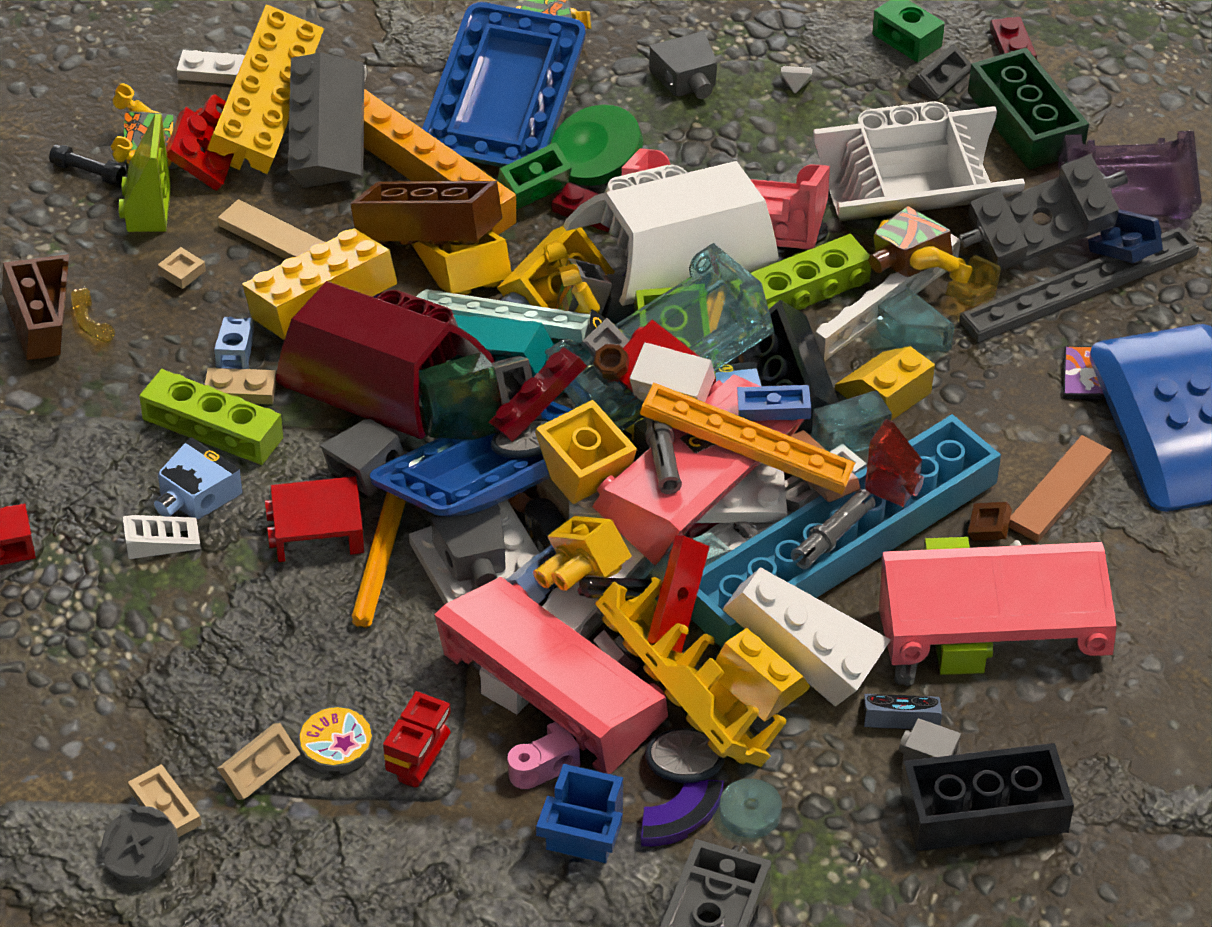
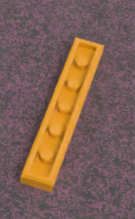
M654 382L640 411V415L667 424L843 495L855 465L853 461Z

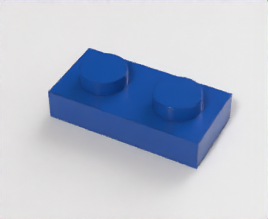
M809 385L737 387L738 416L755 422L762 420L811 419Z

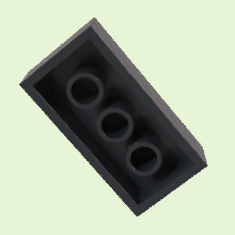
M1055 743L903 761L900 791L916 851L1069 833L1074 803Z

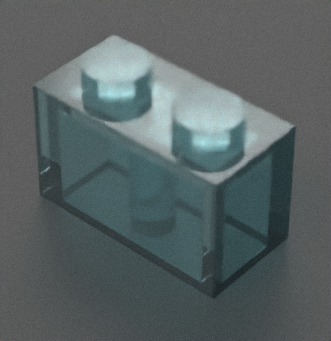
M877 390L814 409L811 437L828 452L844 444L853 453L889 442L892 413Z

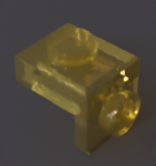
M976 255L969 260V266L973 268L968 283H960L953 280L948 283L946 291L947 296L958 300L959 304L967 307L977 306L996 296L1001 271L999 265Z

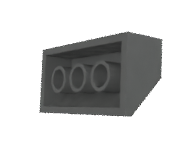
M321 52L291 58L288 171L303 188L363 178L365 65L363 62Z

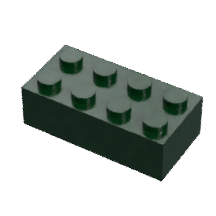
M1027 48L971 63L968 94L980 108L996 107L997 114L993 125L1028 169L1085 152L1089 123Z

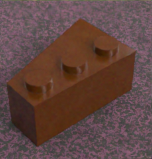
M69 254L3 262L2 294L27 360L61 355Z

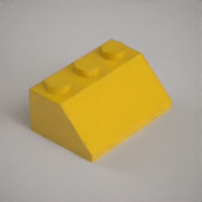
M561 226L554 229L497 289L503 296L515 292L524 296L532 306L555 309L562 284L561 275L557 268L560 263L559 260L549 263L543 248L545 244L554 241L565 246L567 259L571 258L600 265L606 275L614 274L615 271L582 227L566 231Z

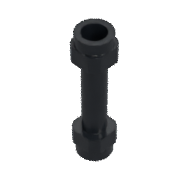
M55 144L49 154V161L56 166L66 169L70 165L102 176V181L109 184L120 185L122 177H125L126 174L125 167L117 162L108 160L105 164L75 154L73 149L66 145Z

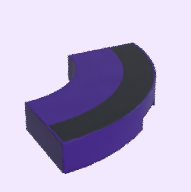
M703 780L694 783H684L679 794L669 802L658 806L644 807L641 846H662L675 843L687 838L689 833L696 830L702 824H707L720 805L724 781Z

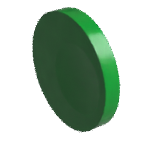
M595 105L584 108L568 117L556 130L551 144L556 142L571 165L570 182L578 185L594 186L607 183L612 178L622 176V167L640 148L642 149L643 135L637 120L626 109L614 105Z

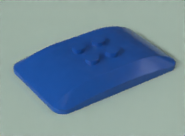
M485 2L472 4L465 11L422 129L467 161L504 167L550 145L586 37L584 24L574 18Z
M1197 324L1095 343L1090 351V362L1148 503L1160 511H1174L1212 504V327L1205 324Z
M552 401L541 413L542 419L553 420L573 409ZM496 411L381 465L370 473V480L374 486L439 516H461L488 509L551 477L543 454L515 459L501 457L491 449V440L497 431L489 421L496 415Z

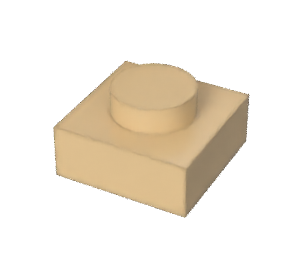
M182 247L157 265L159 275L182 289L206 271L205 261Z

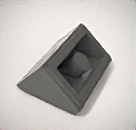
M953 44L914 77L908 85L937 100L970 71L971 63Z

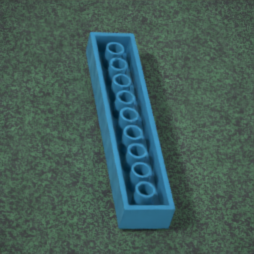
M951 414L854 474L858 477L860 488L870 493L862 503H866L873 497L875 499V507L869 510L836 541L835 548L828 553H823L808 569H802L796 565L804 556L800 555L793 561L791 552L809 537V531L816 525H822L856 492L832 502H827L822 496H819L704 567L691 620L706 634L713 636L715 642L722 648L725 642L744 630L740 624L722 609L739 585L760 567L815 598L821 596L882 557L883 552L893 550L995 485L998 478L1001 454Z

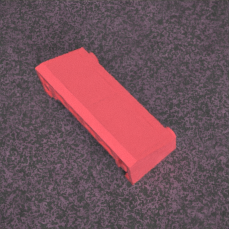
M640 148L622 167V176L670 165V161L659 150ZM807 165L799 171L796 183L750 179L766 201L777 246L812 249L815 247L828 200L830 166Z
M733 374L726 382L722 383L718 380L712 385L705 403L738 416L737 387L760 386ZM804 419L762 420L755 423L792 437ZM672 428L675 436L672 444L679 476L682 481V487L679 491L673 494H664L658 488L652 450L649 448L618 477L614 478L610 475L601 483L596 490L600 495L592 507L605 519H612L617 530L656 566L668 555V550L674 542L675 535L685 536L697 521L747 477L761 462L718 445L694 453L680 439L688 433Z
M1102 542L887 551L882 554L879 613L885 637L891 639L887 647L892 665L919 663L928 656L930 645L1066 638H1077L1080 651L1086 655H1113L1117 625L1106 555Z
M499 577L445 604L434 614L445 656L456 664L462 660L469 664L474 660L574 735L582 751L587 748L596 755L597 759L593 762V767L599 772L612 774L668 717L666 695L661 688L654 683L647 684L529 598L527 592L516 583L512 585L502 577Z

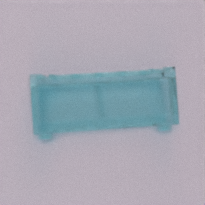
M715 243L701 250L692 258L689 265V278L615 325L630 340L632 334L639 327H644L653 319L698 356L711 360L714 371L774 333L762 283ZM564 339L544 351L548 360L551 355L559 352L564 347L579 356L587 365L564 389L576 407L594 400L621 431L644 418L643 415H640L644 401L640 400L620 382L613 381L608 383V380L603 379L595 370L593 364L594 357L583 346L579 348L575 341Z

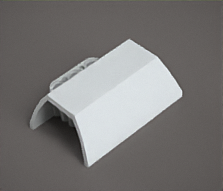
M924 102L869 109L860 113L857 124L814 129L813 138L821 165L830 166L829 191L839 221L894 215L906 207H910L915 211L970 205L971 201L1001 190L1004 198L1022 192L1025 186L1024 179L991 183L983 166L988 138L996 119V107L949 112L948 107L943 103Z
M737 161L689 173L679 166L665 165L612 178L608 182L604 193L595 195L581 204L566 219L563 225L566 231L601 223L610 228L609 234L618 238L617 245L626 249L625 256L628 257L623 292L619 300L622 306L634 303L636 290L704 285L759 270L776 263L779 259L766 201Z

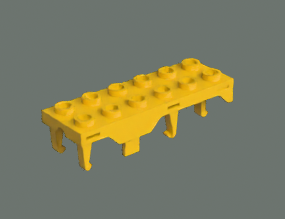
M265 5L207 150L223 156L234 153L230 167L240 170L244 158H246L250 163V167L268 174L289 121L291 58L314 54L324 28L270 5Z
M652 577V583L642 594L627 601L625 600V595L628 590L624 586L613 582L603 593V596L595 603L604 614L602 617L603 622L610 629L622 635L624 638L622 644L630 653L640 657L645 662L643 666L645 672L654 680L661 681L667 688L664 691L665 695L675 705L683 707L688 713L686 720L696 730L706 734L710 739L707 744L713 752L722 758L726 756L732 757L743 765L747 762L762 767L771 757L766 749L784 727L786 719L777 714L772 715L775 721L754 737L749 731V727L758 716L759 709L752 705L746 706L718 682L725 672L713 658H709L699 671L695 668L708 644H714L715 639L713 636L703 634L684 653L671 652L681 633L687 635L689 631L687 626L677 623L654 645L647 641L650 625L657 606L655 598L660 593L663 580Z

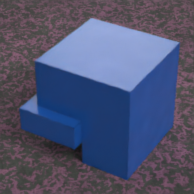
M563 764L555 785V797H546L536 825V836L546 838V850L607 863L609 854L613 852L622 825L623 777Z

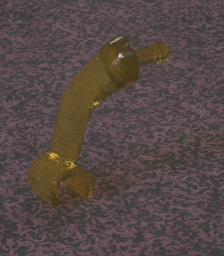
M80 288L73 290L71 293V304L76 313L78 327L99 342H111L115 336L114 328L107 323H98L88 315L87 307L92 306L89 289Z

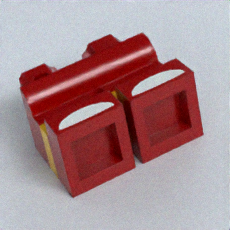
M415 691L400 715V719L397 720L383 743L385 769L396 774L399 782L414 788L420 785L451 734L450 729L444 724L450 715V703Z

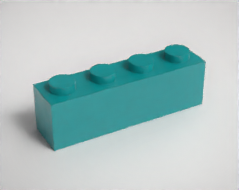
M454 315L458 326L476 338L492 354L494 362L515 356L528 358L532 376H535L542 369L555 347L542 322ZM456 355L454 358L449 359L474 371L487 372L485 364L463 356Z

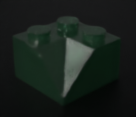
M482 352L419 370V393L430 437L475 440L497 433L489 421L496 415L502 403L495 368Z

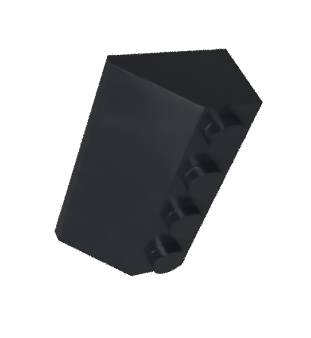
M779 300L732 340L739 363H755L761 386L809 385L811 419H804L795 433L802 430L808 434L817 433L843 412L805 314Z

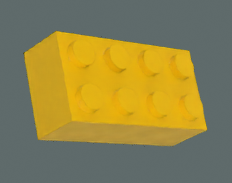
M353 228L340 232L337 237L325 243L312 246L309 251L297 257L284 260L281 265L269 271L256 274L253 279L242 285L251 318L284 340L291 319L326 281L373 297L396 285L397 279L390 250Z

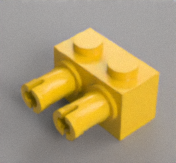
M573 516L547 536L556 554L533 571V575L543 588H549L555 583L558 588L567 591L585 576L609 578L617 574L622 569V564L631 558L632 555L612 519Z

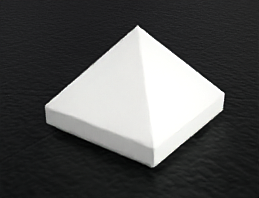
M783 66L781 67V78L794 93H797L812 79V69Z

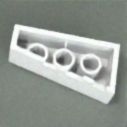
M761 567L739 585L722 609L744 629L748 628L781 658L786 660L804 676L808 684L834 706H837L858 690L891 641V639Z

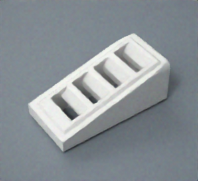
M143 515L123 516L129 559L201 549L196 518ZM187 530L188 538L181 537L180 531ZM173 532L174 537H166V533Z

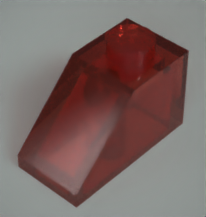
M888 419L883 422L870 441L865 490L904 507L911 495L917 496L924 482V476L920 475L922 458L893 421Z

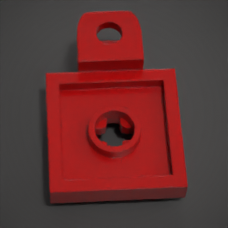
M214 94L205 102L203 108H199L194 112L185 107L179 113L166 151L169 160L217 191L224 184L234 153L223 156L207 150L221 116L216 106L223 110L226 103L225 100Z

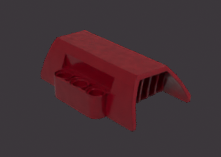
M326 281L291 319L278 362L276 380L280 386L366 419H371L379 424L422 440L426 434L421 421L419 391L427 387L426 382L434 379L437 376L436 371L447 366L446 361L454 358L456 355L485 365L493 363L494 359L492 354L476 338L458 326L452 310L448 307L399 290H388L374 298Z

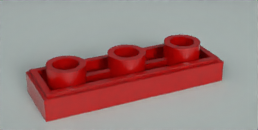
M675 535L654 617L650 625L647 639L650 644L654 645L677 623L689 627L710 546L686 536ZM681 633L671 652L682 653L686 634Z

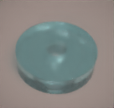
M742 779L733 782L723 791L720 799V818L724 826L732 833L745 838H758L772 832L780 822L782 800L778 791L767 782L758 779ZM751 806V807H754V808H756V809H754V810H749V809H746V807Z

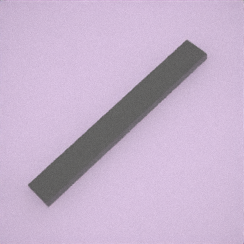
M1181 227L1161 234L1163 250L1135 263L1108 256L1101 257L960 313L959 322L978 343L1196 256L1199 246Z

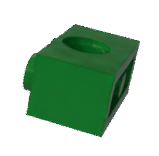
M889 0L874 10L872 34L918 63L942 47L945 22L910 0Z
M555 142L501 167L497 181L516 194V210L564 188L569 182L572 167Z

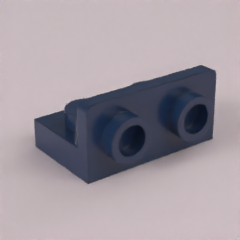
M1119 209L1115 226L1100 231L1099 235L1088 239L1090 252L1130 263H1135L1163 250L1162 231L1157 218Z

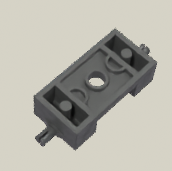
M1089 154L1062 165L1059 177L1007 198H1004L1001 190L973 200L970 202L968 220L973 230L960 234V242L964 248L980 242L994 272L997 273L1113 227L1116 224L1119 207L1112 196L1111 189L1129 182L1127 175H1125L1126 172L1121 170L1106 177L1098 169L1092 155ZM1037 213H1045L1050 217L1051 222L1047 225H1038L1034 222L1033 216Z
M695 839L660 927H749L752 918L758 919L770 886L772 861L748 854L749 852L744 846L741 847L739 852L740 845H734L732 849ZM703 912H713L718 915L719 919L712 923H706L701 921L698 916Z

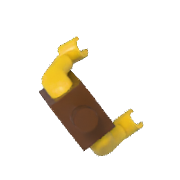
M906 207L892 219L882 221L874 233L876 252L870 255L868 260L871 268L876 273H881L891 268L905 277H911L927 269L939 267L950 272L949 276L953 280L960 283H968L973 268L966 265L963 259L953 256L950 230L914 209Z

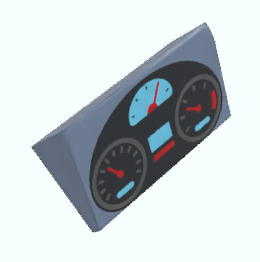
M864 694V727L913 729L918 718L941 726L942 708L939 697Z

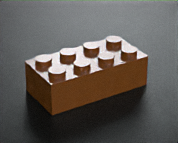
M497 181L376 182L350 203L354 228L379 244H384L388 241H399V244L402 245L414 244L418 241H429L432 245H440L448 241H459L462 245L475 244L502 219Z

